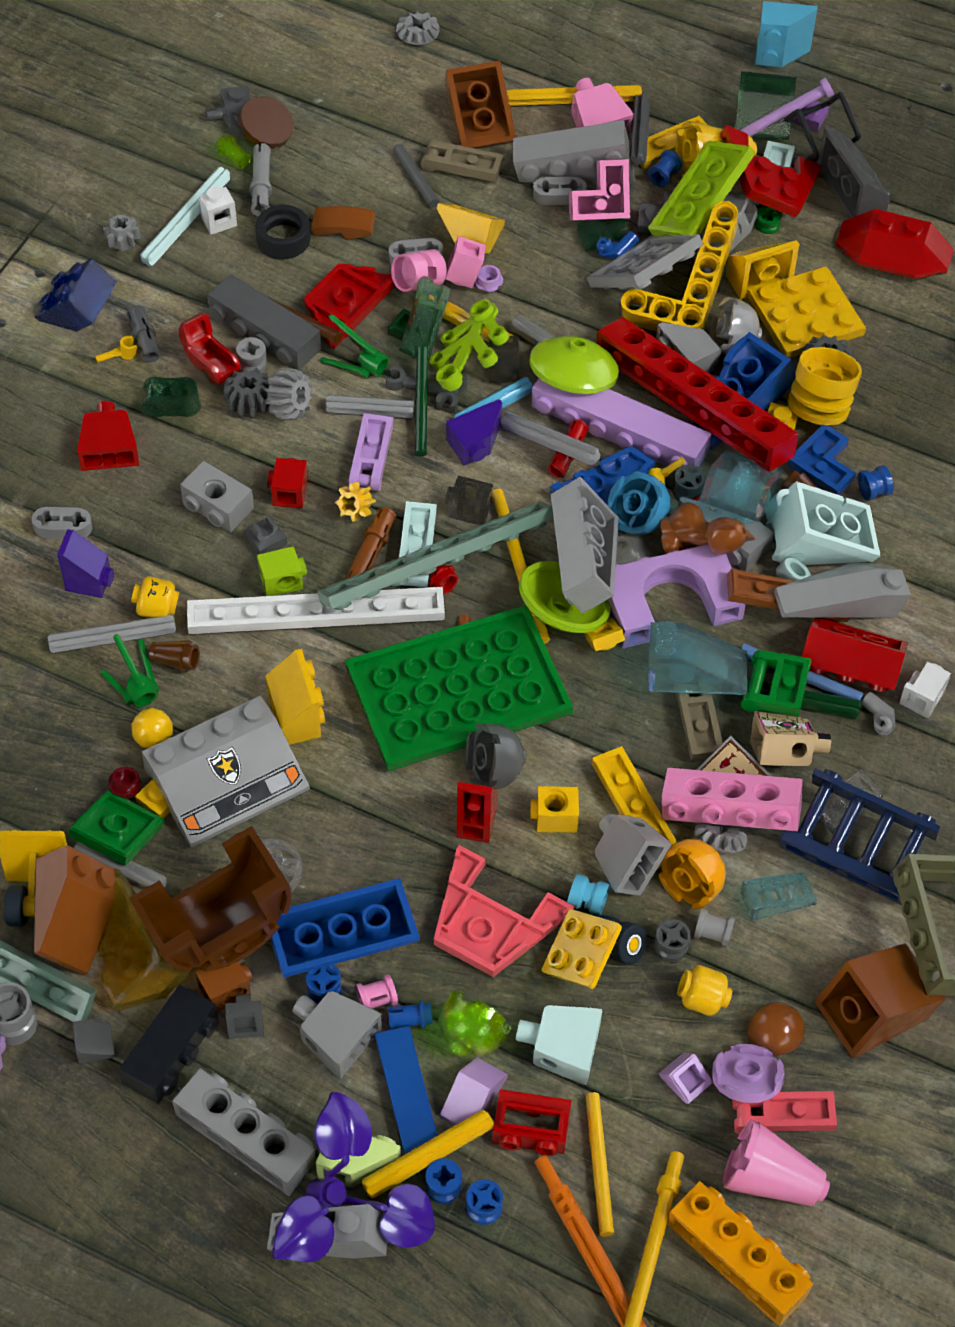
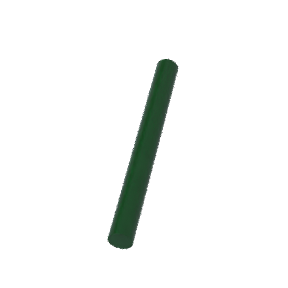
M418 347L416 355L415 455L419 457L427 455L429 351L427 347Z

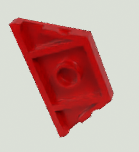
M338 263L303 298L304 307L312 319L342 333V339L339 343L325 338L329 346L335 349L348 335L332 322L329 316L333 314L350 329L354 330L396 285L393 282L392 274L376 273L375 267H356L352 264Z

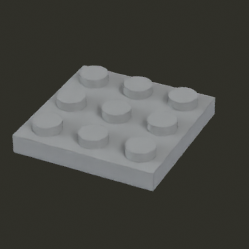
M699 234L650 236L586 278L591 288H603L604 290L619 288V290L634 287L635 290H639L651 284L650 279L656 275L659 276L670 272L673 269L672 265L676 262L685 261L695 255L694 251L701 247L703 242Z

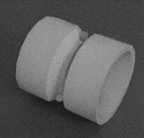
M18 983L0 984V1037H5L6 1045L23 1044L33 1036L38 1024L30 995Z

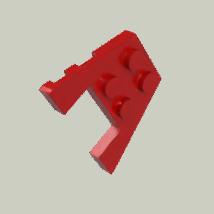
M725 125L720 133L722 140H727L730 144L749 146L747 133ZM754 155L738 180L746 198L796 218L821 170V165L799 156L794 163L793 170L790 167L776 165L766 157Z

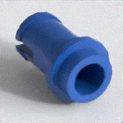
M420 1000V1004L388 1006L390 1029L422 1025V1028H426V1025L433 1024L431 1003H424V1000Z

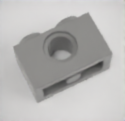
M205 461L180 484L182 502L188 510L200 513L214 526L223 527L229 532H232L254 509L252 489Z

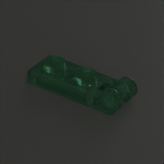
M422 276L417 284V294L399 351L416 359L417 348L427 347L429 350V361L451 290L443 284L439 286L434 284L433 280L427 276ZM429 295L434 296L435 301L428 299Z

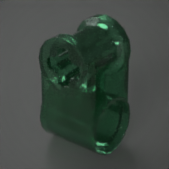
M150 377L144 381L145 399L141 402V410L145 415L150 417H190L200 411L201 402L197 383L192 378Z

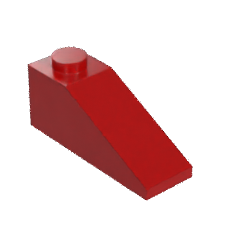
M458 782L456 838L490 843L497 810V791L493 787Z

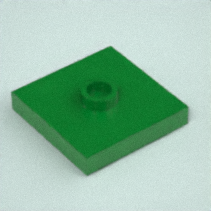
M107 790L69 828L68 837L126 866L163 827L164 818Z

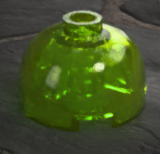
M451 991L439 1014L441 1033L449 1041L447 1048L462 1058H465L467 1054L477 1057L486 1056L497 1050L507 1038L512 1026L503 1025L506 1019L482 1001L477 999L476 1003H468L462 1000L463 992Z

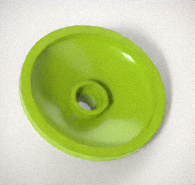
M577 336L548 338L534 346L529 359L530 367L538 378L550 386L571 393L594 394L606 391L616 383L619 373L616 361L606 349L588 339Z
M542 561L534 563L526 568L521 576L519 591L524 603L533 615L550 627L568 633H588L601 628L610 615L611 605L608 600L585 613H582L575 605L567 602L563 595L559 562Z

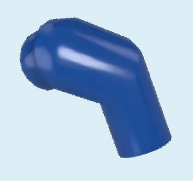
M628 231L619 242H611L606 237L601 238L596 245L597 252L603 258H617L633 248L639 241V238L632 231Z

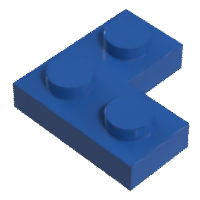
M822 425L795 452V457L787 462V467L793 471L797 470L800 474L805 473L813 484L820 489L840 495L854 481L856 474L835 460L847 447L849 438L827 425Z

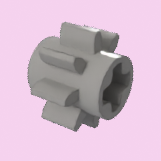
M117 215L112 219L110 218V227H103L104 237L108 240V246H114L115 249L120 251L135 247L134 239L141 238L135 219H130L125 215Z

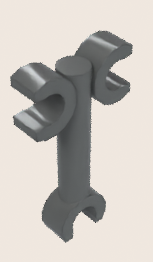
M391 366V376L397 379L386 378L387 389L392 391H398L403 387L416 389V377L405 375L404 369L399 366ZM463 374V383L455 391L443 389L439 383L428 380V393L437 395V410H440L442 404L447 402L451 403V413L455 414L457 412L459 395L467 387V375Z

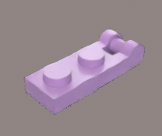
M363 414L349 477V486L350 483L358 481L360 486L370 487L371 491L380 492L394 425L393 417ZM362 470L372 471V475H366L361 473Z

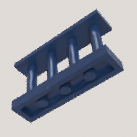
M815 768L812 774V784L818 786L819 789L798 831H783L780 837V848L902 905L898 889L894 884L893 871L885 874L874 869L875 865L873 863L893 822L912 830L895 865L896 867L908 854H917L925 836L936 841L940 826L935 824V819L927 814L918 812L915 815L842 781L843 778L834 771L828 769L820 771ZM831 793L849 800L850 803L830 843L826 842L823 845L813 840L811 833ZM862 807L881 815L862 856L857 857L855 860L844 855L842 848Z

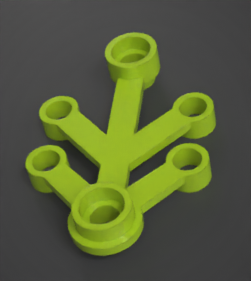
M482 299L474 303L469 310L470 318L441 336L440 340L445 349L434 353L430 357L429 362L434 370L438 371L436 379L443 389L455 391L460 388L463 383L461 371L473 348L477 351V358L483 367H491L498 361L497 354L493 348L486 345L480 334L483 328L486 327L489 330L488 336L495 346L504 344L509 339V334L503 326H499L495 318L498 314V308L488 299ZM467 331H469V332H468L466 335H464L463 337H461V338L459 337V336L463 335L464 333H466ZM458 352V354H457L456 358L454 359L453 363H452V364H449V363H450V360H449L448 358H450L451 356H453L454 354H456V353Z

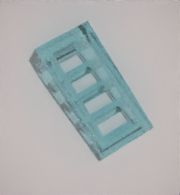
M805 872L755 878L743 881L741 895L752 921L817 904L816 897ZM800 884L805 896L798 897L794 885ZM787 887L791 898L786 899L782 888ZM775 890L779 900H773L770 891ZM763 893L766 901L761 902L758 894Z

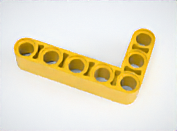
M722 201L717 203L712 209L702 239L703 245L699 248L682 301L643 290L631 289L626 291L621 297L622 317L640 328L657 332L658 324L662 322L704 330L737 231V207L729 201ZM722 217H728L731 220L728 222H722L719 219ZM718 242L721 243L722 246L715 248L712 247L710 244ZM711 268L714 271L712 273H704L701 270ZM700 293L704 294L706 297L703 299H696L693 296L695 294ZM633 304L641 306L638 310H631L628 307ZM659 312H667L669 314L664 318L656 316ZM689 319H694L698 323H696L695 325H687L684 322Z

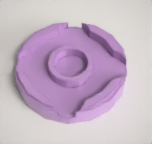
M754 1044L730 1046V1051L725 1053L721 1051L713 1062V1083L719 1092L736 1101L759 1103L769 1100L780 1092L784 1083L783 1063L780 1059L777 1061L773 1057V1052Z

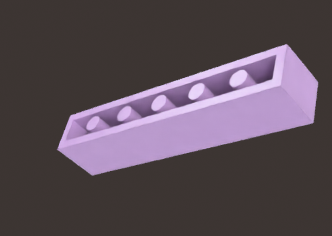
M540 378L532 387L531 407L539 412L556 417L570 425L572 420H581L588 425V432L592 435L613 442L623 449L632 446L652 460L665 466L670 465L682 456L686 461L682 466L695 465L699 467L709 452L711 433L610 389L594 394L571 393L550 386Z

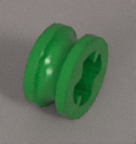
M762 206L758 209V215L755 220L756 229L764 234L777 232L780 228L782 213L768 206Z

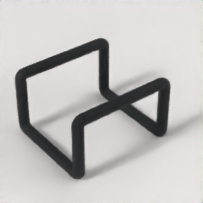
M838 92L829 100L805 110L795 109L785 117V122L799 119L813 151L806 159L814 162L819 159L820 153L804 116L830 106L839 98L855 133L851 140L853 143L860 140L861 133L842 92Z

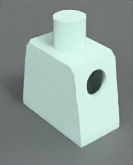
M545 1006L540 1024L520 1019L516 1041L535 1045L533 1063L536 1066L580 1084L587 1085L601 1025L602 1009Z

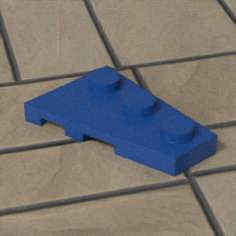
M629 446L601 460L600 465L586 472L581 470L573 474L572 479L562 484L557 482L551 485L549 493L552 494L581 477L608 505L610 491L619 478L622 476L627 477L633 474L631 472L635 471L647 474L650 469L655 467V461L634 447Z

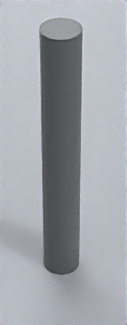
M403 144L396 145L393 151L430 208L437 207L439 203L438 198Z

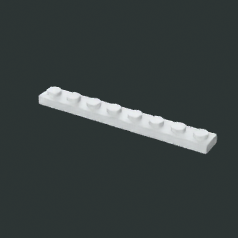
M443 587L380 590L378 595L370 598H358L351 601L352 604L349 607L340 610H334L322 604L318 593L188 600V633L202 634L445 620Z

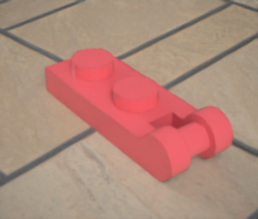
M834 1091L779 1092L773 1098L759 1103H743L732 1099L733 1109L737 1110V1118L734 1119V1130L737 1134H740L750 1119L760 1122L772 1132L835 1131L837 1128ZM761 1108L762 1116H751V1109Z

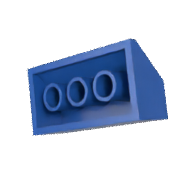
M401 878L292 906L289 908L288 914L282 913L277 921L279 929L270 938L276 963L283 978L420 941Z

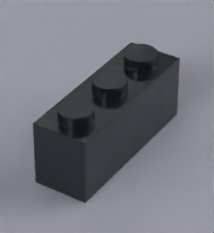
M179 984L119 1068L122 1084L159 1104L164 1095L169 1096L177 1086L178 1075L185 1066L189 1067L196 1059L199 1052L198 1046L205 1037H211L218 1026L219 1020L215 1003Z

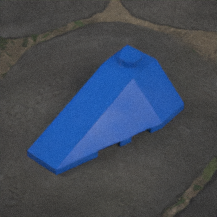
M748 332L727 352L724 359L725 365L720 375L715 377L763 410H766L771 402L775 403L792 386L796 378V370L790 358ZM694 421L693 426L709 432ZM711 433L709 448L713 450L723 440Z

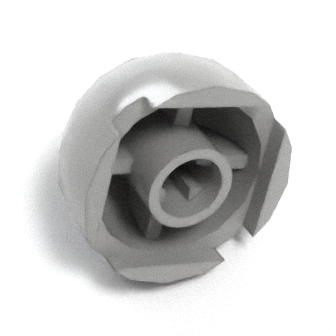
M732 297L724 298L717 307L723 310L719 318L713 316L709 329V336L721 349L720 357H726L727 352L748 332L759 339L762 336V328L759 327V318L756 311L742 300Z

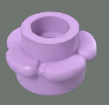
M485 265L481 267L475 285L485 292H493L498 289V286H502L503 277L497 267Z

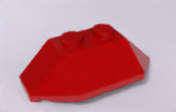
M876 208L843 221L836 241V246L839 249H843L846 255L858 265L912 279L929 277L938 273L940 275L947 274L954 248L931 222Z

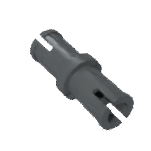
M140 305L132 306L126 313L133 329L131 335L134 338V342L138 343L143 361L148 363L154 362L161 355L155 341V329L147 319L145 308Z

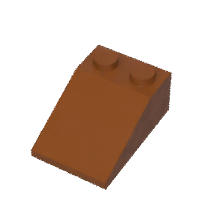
M501 61L446 70L445 85L460 146L477 149L513 142L516 134Z
M68 845L36 859L35 954L81 975L88 974L115 900V869Z

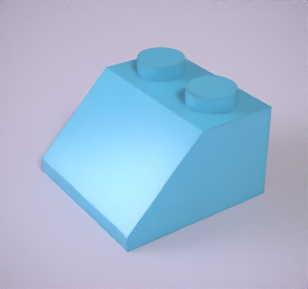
M763 1L755 65L784 67L810 52L818 6Z

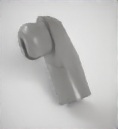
M869 692L862 700L861 705L874 714L875 731L880 735H888L895 728V711L874 693Z

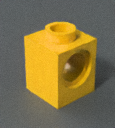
M538 786L537 799H531L530 819H537V832L577 833L579 819L578 787ZM556 807L559 808L560 811L553 812L548 810V808Z

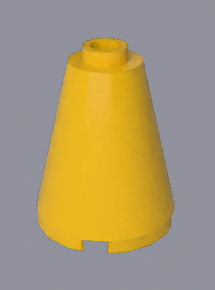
M686 121L680 128L684 129L683 135L677 136L675 153L682 159V168L686 173L708 140L728 142L721 138L720 133L723 129L694 121ZM748 136L749 146L756 156V143L751 136Z

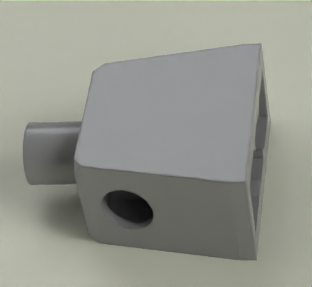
M609 814L603 817L599 823V828L604 835L595 848V855L614 892L641 896L672 844L641 818Z
M334 991L328 992L319 1004L303 995L298 999L292 1010V1013L304 1020L300 1026V1036L303 1044L339 1079L345 1075L375 1038V1033H379L382 1029L381 1014Z

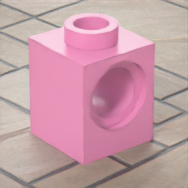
M458 236L447 263L445 280L451 281L458 286L473 288L484 262L486 245Z

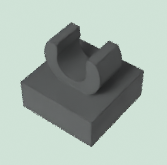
M270 516L243 530L244 538L258 555L275 551L287 545L286 535Z
M251 994L236 995V1003L225 1004L228 1039L264 1036L261 1001H251Z

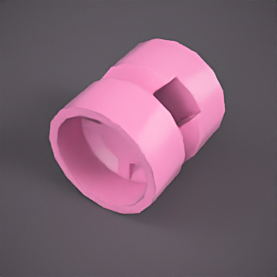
M435 249L399 254L394 258L391 266L393 282L402 292L438 287L443 284L447 273L445 260L440 252Z

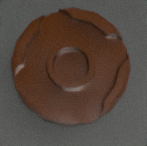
M266 96L254 97L244 104L239 113L238 124L245 132L243 135L254 145L259 144V147H261V143L267 144L271 149H274L275 146H283L293 133L294 121L292 115L276 99Z

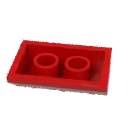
M815 617L808 632L802 657L811 659V672L824 674L826 670L838 674L837 678L842 681L856 683V680L869 683L868 687L871 689L887 692L888 689L895 690L909 642L829 619Z

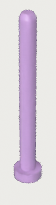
M823 78L819 81L820 86L740 129V131L747 133L748 136H753L782 120L795 109H801L825 95L827 98H830L834 95V92L827 79Z

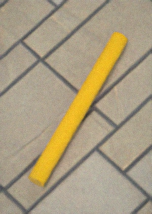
M592 1092L585 1095L599 1235L609 1237L614 1235L600 1096L599 1093Z

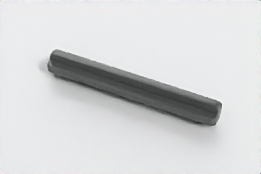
M646 93L634 97L630 160L637 167L639 164H645L647 158L650 99L647 98Z

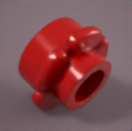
M437 566L436 571L430 574L429 586L443 587V594H447L456 587L459 577L455 573L453 566Z

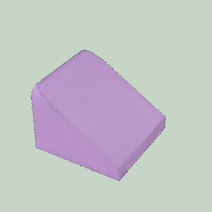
M695 1053L681 1054L659 1073L662 1080L685 1104H689L713 1083V1080Z

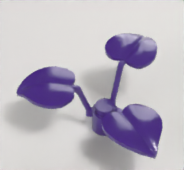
M331 1092L326 1105L316 1121L314 1139L317 1149L324 1157L330 1160L341 1159V1161L330 1171H325L324 1178L313 1179L306 1188V1196L295 1199L286 1208L275 1233L272 1257L274 1259L299 1262H313L323 1258L333 1244L335 1233L333 1223L325 1215L328 1213V1208L339 1207L341 1204H369L373 1208L383 1211L384 1214L380 1218L378 1225L379 1232L388 1243L394 1246L408 1248L425 1243L434 1233L435 1221L430 1200L421 1188L412 1184L396 1186L389 1193L386 1205L346 1196L344 1184L334 1177L349 1164L350 1156L357 1157L366 1154L372 1140V1127L367 1114L356 1101L342 1093Z

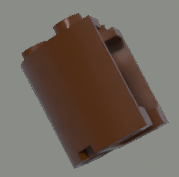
M253 826L235 834L232 838L222 843L232 863L214 871L210 876L184 889L180 894L170 898L159 880L129 898L162 957L170 966L186 972H190L192 967H202L207 972L232 965L263 946L279 929L277 921L282 913L288 914L291 904V888Z

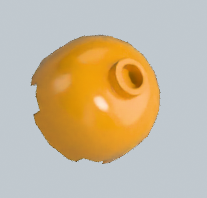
M685 839L672 844L661 861L663 872L658 876L663 887L678 903L684 899L689 904H693L691 909L704 908L723 889L726 878L723 860L717 850L702 840Z

